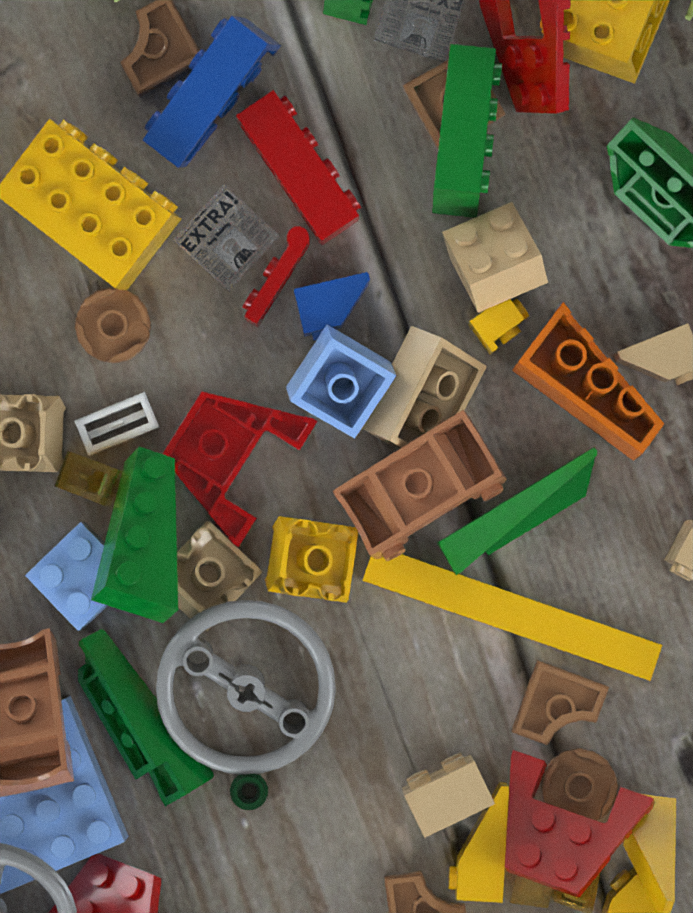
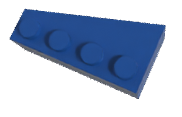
M231 16L229 20L223 18L211 34L214 41L207 51L201 49L189 64V68L192 70L184 82L179 80L171 88L166 97L170 101L162 113L156 111L145 125L144 129L148 133L143 138V141L178 168L187 167L216 130L218 125L213 122L216 117L223 118L235 106L240 96L236 92L240 86L245 88L257 78L262 71L260 60L264 55L269 52L274 56L282 46L247 18Z

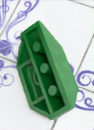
M633 117L607 145L614 194L669 246L693 248V154L671 133Z

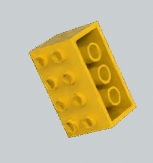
M571 0V9L564 10V25H567V29L570 31V39L563 41V58L635 84L670 0ZM541 20V21H540V28H542V31H541V32H542V34H543V36H544L543 26H542V20Z
M49 119L0 183V199L116 289L128 290L182 218L174 213L178 206L155 190L152 194L148 193L145 190L148 183L126 167H123L121 171L116 168L115 164L118 162V159L101 146L99 147L93 143L89 147L84 143L88 136L73 124L68 123L64 119L60 124Z

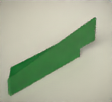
M593 447L436 542L455 575L461 573L484 552L490 555L584 498L587 493L594 460L597 456V449Z
M100 629L81 639L78 646L81 647L85 654V664L78 669V682L135 780L149 772L165 807L214 777L211 769L190 757L171 738L163 724L157 698L106 631Z

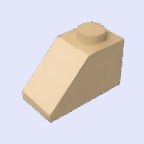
M688 323L613 354L616 362L664 383L675 379L676 384L680 385L693 380V334Z

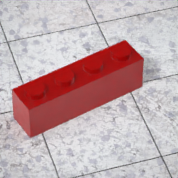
M272 90L236 115L237 123L322 246L359 221L357 210L361 206L350 189L343 192L335 179L340 177L332 162L328 158L322 161L314 150L318 143L307 127L299 128L293 119L297 112L285 95L279 98L275 91Z

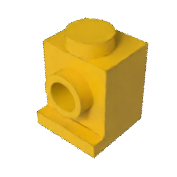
M517 298L513 301L509 299L486 309L468 323V326L489 355H491L498 349V346L495 344L497 340H500L504 345L522 332L518 325L527 319L529 314Z

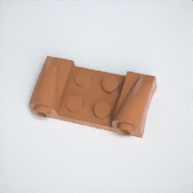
M462 410L334 489L333 493L354 523L369 555L375 559L384 557L385 561H390L406 551L403 545L409 541L408 536L471 497L473 499L482 497L484 501L496 497L503 492L502 484L507 478L471 418Z
M50 628L43 629L36 635L23 641L0 644V797L26 793L74 781L70 745L66 740L58 675H61L57 641Z

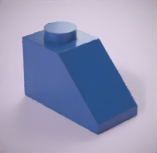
M360 273L294 289L304 337L312 335L313 341H316L326 325L336 330L341 329L369 285V273Z

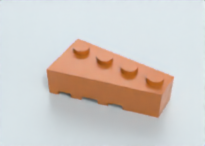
M563 302L512 371L634 461L644 453L663 427L664 422L634 386L629 385L619 373V368L610 357L607 358L594 343V338L585 327L582 328L571 315L570 309Z

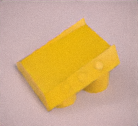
M278 516L272 526L273 537L268 572L265 578L268 592L347 603L358 539L356 527Z

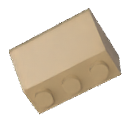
M411 326L392 363L396 377L361 429L400 449L460 411H465L487 366L442 337Z

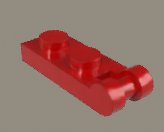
M295 226L288 231L287 249L280 259L275 256L272 258L262 275L267 278L260 291L254 288L242 308L247 310L244 315L245 320L257 328L309 248V233L301 226Z

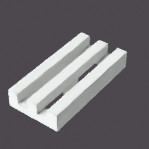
M145 392L74 421L88 456L160 428ZM139 403L143 407L138 412L89 432L86 430L85 425ZM145 417L148 419L149 423L95 445L91 442L93 438Z

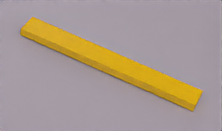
M403 554L390 561H385L384 557L375 559L370 556L362 579L364 582L651 681L663 646L460 574L455 575L454 572Z

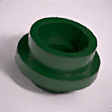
M239 774L231 784L230 796L237 807L243 810H255L266 801L268 785L259 774ZM245 784H253L256 787L257 793L253 797H246L242 793V787Z

